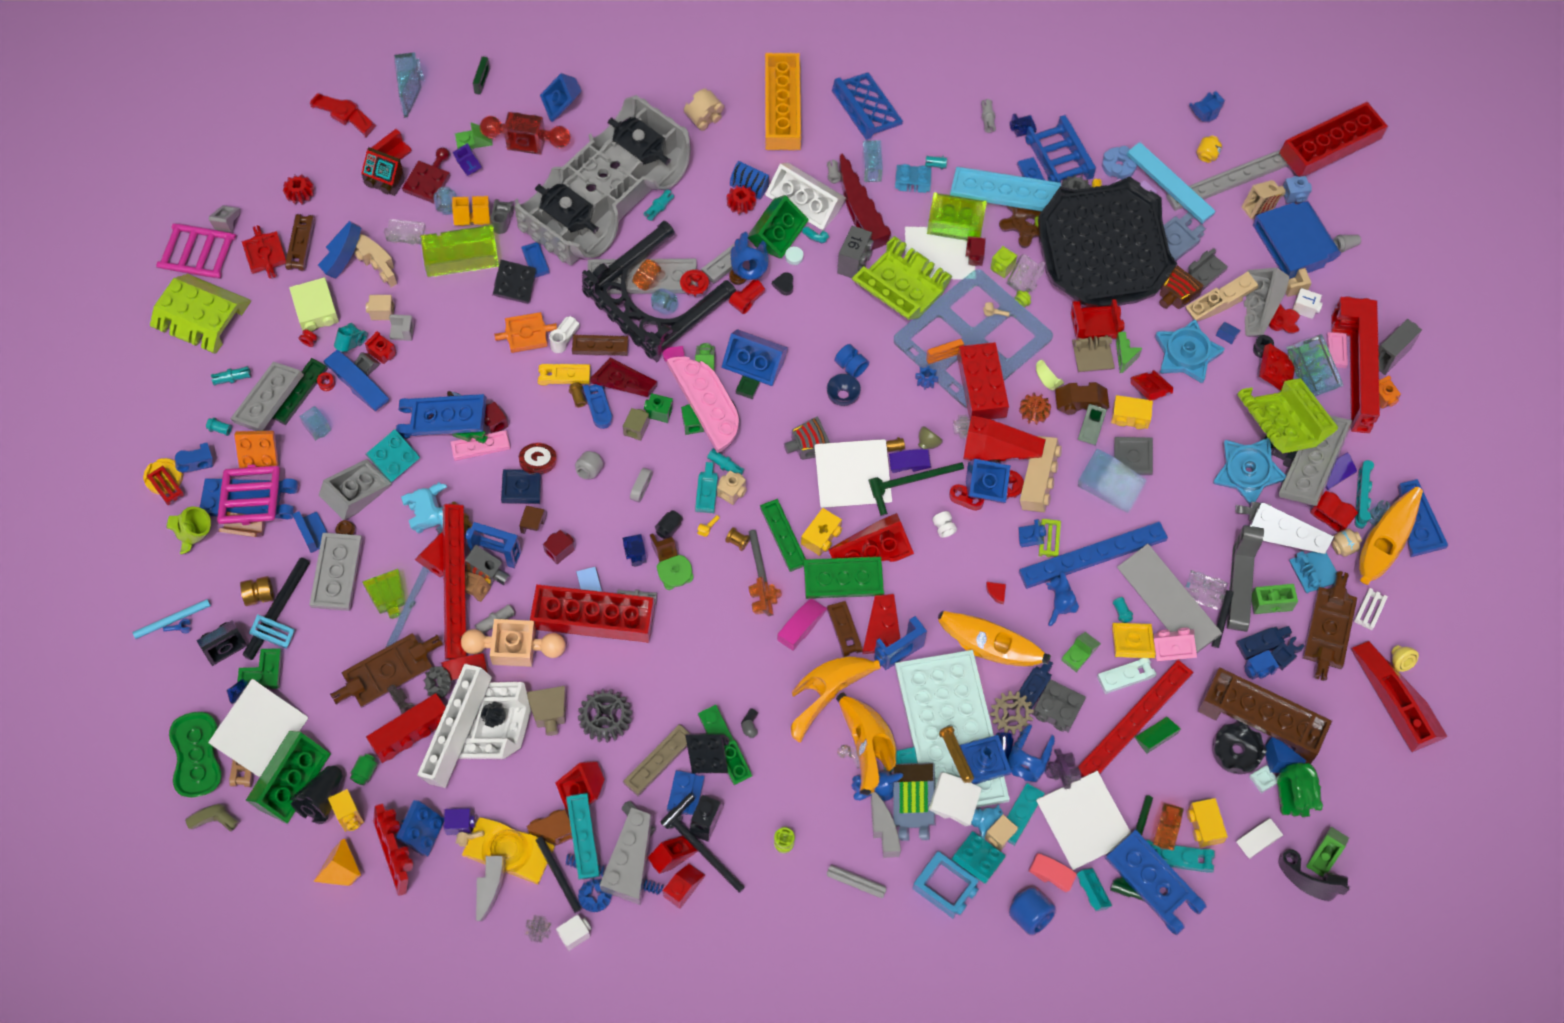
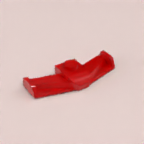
M317 93L310 101L312 108L316 107L331 112V118L344 125L350 121L365 138L377 126L351 100H338Z

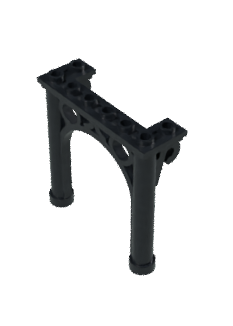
M662 221L658 224L654 231L609 266L602 263L593 272L590 270L582 272V292L588 298L590 297L598 309H603L607 313L608 318L612 322H616L620 330L624 334H628L632 338L633 343L638 347L640 346L647 357L653 358L656 362L660 360L662 352L727 299H730L732 294L736 292L733 284L725 280L687 312L670 319L656 318L648 315L632 302L626 290L625 282L627 275L633 267L675 235L674 229L667 221ZM622 275L621 284L613 282L616 278ZM617 289L621 291L622 295L620 298L614 299L608 295L607 291ZM623 301H625V302H624V307H625V311H624V312H623L619 307L616 306V305L622 304ZM631 319L641 320L639 327ZM646 324L656 325L658 331L655 334L652 331L649 333L643 327Z

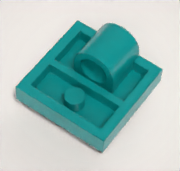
M395 429L365 454L390 482L394 481L420 458Z
M972 831L954 854L952 860L986 884L1003 862L1006 855Z

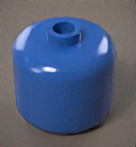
M1035 887L1019 892L1014 897L1009 909L1010 917L1028 935H1035L1042 931L1051 922L1056 913L1055 905Z

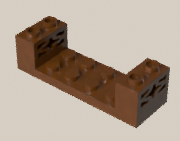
M1220 667L1198 710L1199 713L1214 720H1217L1222 712L1295 747L1294 751L1304 758L1306 763L1310 764L1317 757L1332 723V720Z

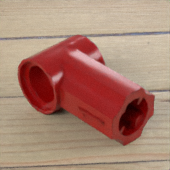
M753 280L743 290L734 292L729 299V304L742 314H745L750 310L753 302L765 292V288L759 280Z

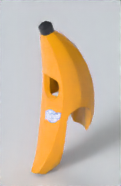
M941 611L938 615L941 627L958 640L966 651L973 650L974 655L979 658L1012 666H1034L1041 663L1048 665L1050 661V654H1046L1031 640L1004 626L962 613Z
M842 692L836 697V700L840 705L855 743L861 771L860 794L870 795L879 784L876 758L883 763L889 772L896 764L895 741L888 725L879 713L869 705L858 699L848 697Z

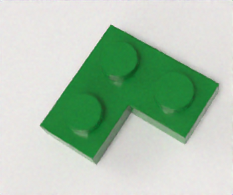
M281 648L260 649L259 667L239 668L237 688L245 689L253 679L266 689H279Z

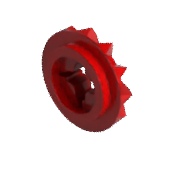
M689 270L680 278L682 291H685L687 295H703V292L708 290V276L700 270ZM691 280L695 283L698 282V287L691 285Z
M1010 470L1008 483H1013L1012 490L1008 487L1007 499L1009 497L1016 498L1017 495L1021 494L1024 485L1022 476Z

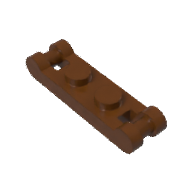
M295 215L285 263L286 270H293V268L299 271L306 270V260L313 226L315 225V215Z

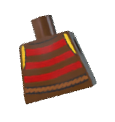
M1177 265L1161 288L1160 296L1163 298L1160 300V305L1167 309L1172 304L1177 309H1181L1201 295L1204 285Z

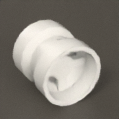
M948 511L941 512L932 519L934 525L938 527L937 532L941 538L951 536L957 531V527L952 523V516Z

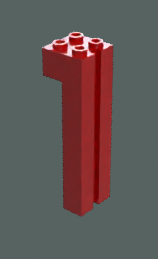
M1350 296L1340 297L1337 303L1338 308H1335L1331 315V332L1346 333L1347 336H1350L1351 432L1370 434L1374 423L1377 422L1380 416L1377 300L1352 298Z

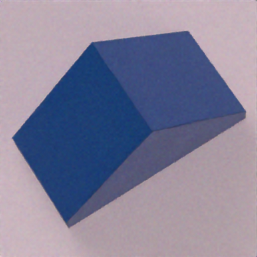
M1274 737L1265 746V756L1270 773H1280L1281 769H1285L1289 765L1306 763L1304 758Z

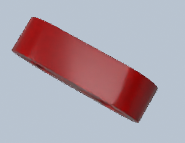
M956 484L950 489L949 498L952 502L974 511L980 510L983 507L985 499L977 498L979 500L974 504L973 500H975V497L968 496L966 486ZM960 491L961 495H959L958 497L955 496V493Z

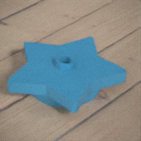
M1196 320L1175 332L1158 331L1155 335L1165 354L1160 373L1183 372L1200 383H1203L1205 380L1208 363L1223 354L1225 350L1224 347L1209 340L1206 334L1201 331Z
M1269 438L1252 445H1242L1228 440L1224 441L1226 464L1214 479L1213 483L1215 485L1237 489L1246 502L1251 505V501L1256 502L1265 487L1285 481L1286 475L1271 459V441ZM1251 468L1252 472H1248L1245 469Z

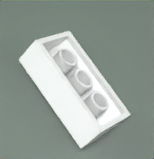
M790 163L779 165L765 194L772 200L786 195L809 219L808 222L821 230H824L835 218L846 199L843 195Z

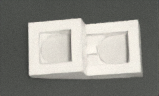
M1270 818L1239 839L1237 844L1247 857L1251 859L1264 848L1281 838L1283 834Z

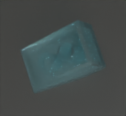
M415 52L394 55L398 93L404 118H408L422 88L421 81L424 80L423 71L420 70L421 62L420 59H416Z
M1096 449L1078 480V487L1129 513L1147 480L1113 456Z

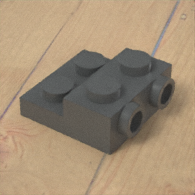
M1050 680L1032 715L1041 722H1048L1054 725L1059 731L1069 733L1086 696Z

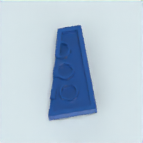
M1418 479L1400 483L1398 486L1400 497L1414 487L1422 489ZM1424 492L1421 496L1415 524L1407 539L1410 557L1448 547V543Z

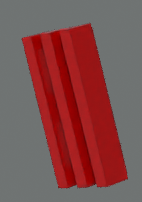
M163 465L146 475L167 505H170L172 500L174 502L178 500L177 497L184 496L182 490ZM160 472L164 473L177 492L173 493L160 476ZM156 476L169 493V497H166L152 477Z

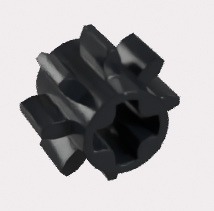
M493 701L492 704L489 703L483 707L481 719H483L486 726L494 728V726H499L504 722L506 711L504 708H501L502 704Z

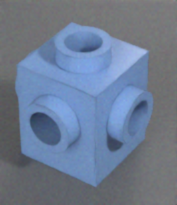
M1306 176L1287 178L1283 184L1286 203L1307 201L1309 194L1312 192L1311 183L1308 182Z

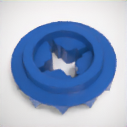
M591 879L583 883L579 889V903L589 912H600L607 908L611 902L612 894L603 892L600 888L601 879ZM592 888H594L597 893H601V895H598L597 897V903H595L593 897H589V895L592 894Z

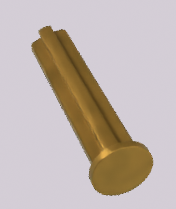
M952 726L945 727L939 732V736L943 738L962 781L970 783L974 779V775L955 737V730Z

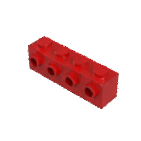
M435 693L367 735L366 738L381 763L391 760L396 754L410 748L414 743L428 737L435 731L446 706Z

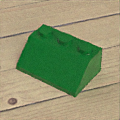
M786 195L772 200L748 234V239L756 247H759L762 240L765 241L767 253L781 259L809 219Z

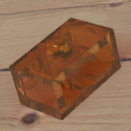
M1163 803L1153 845L1174 851L1184 808Z

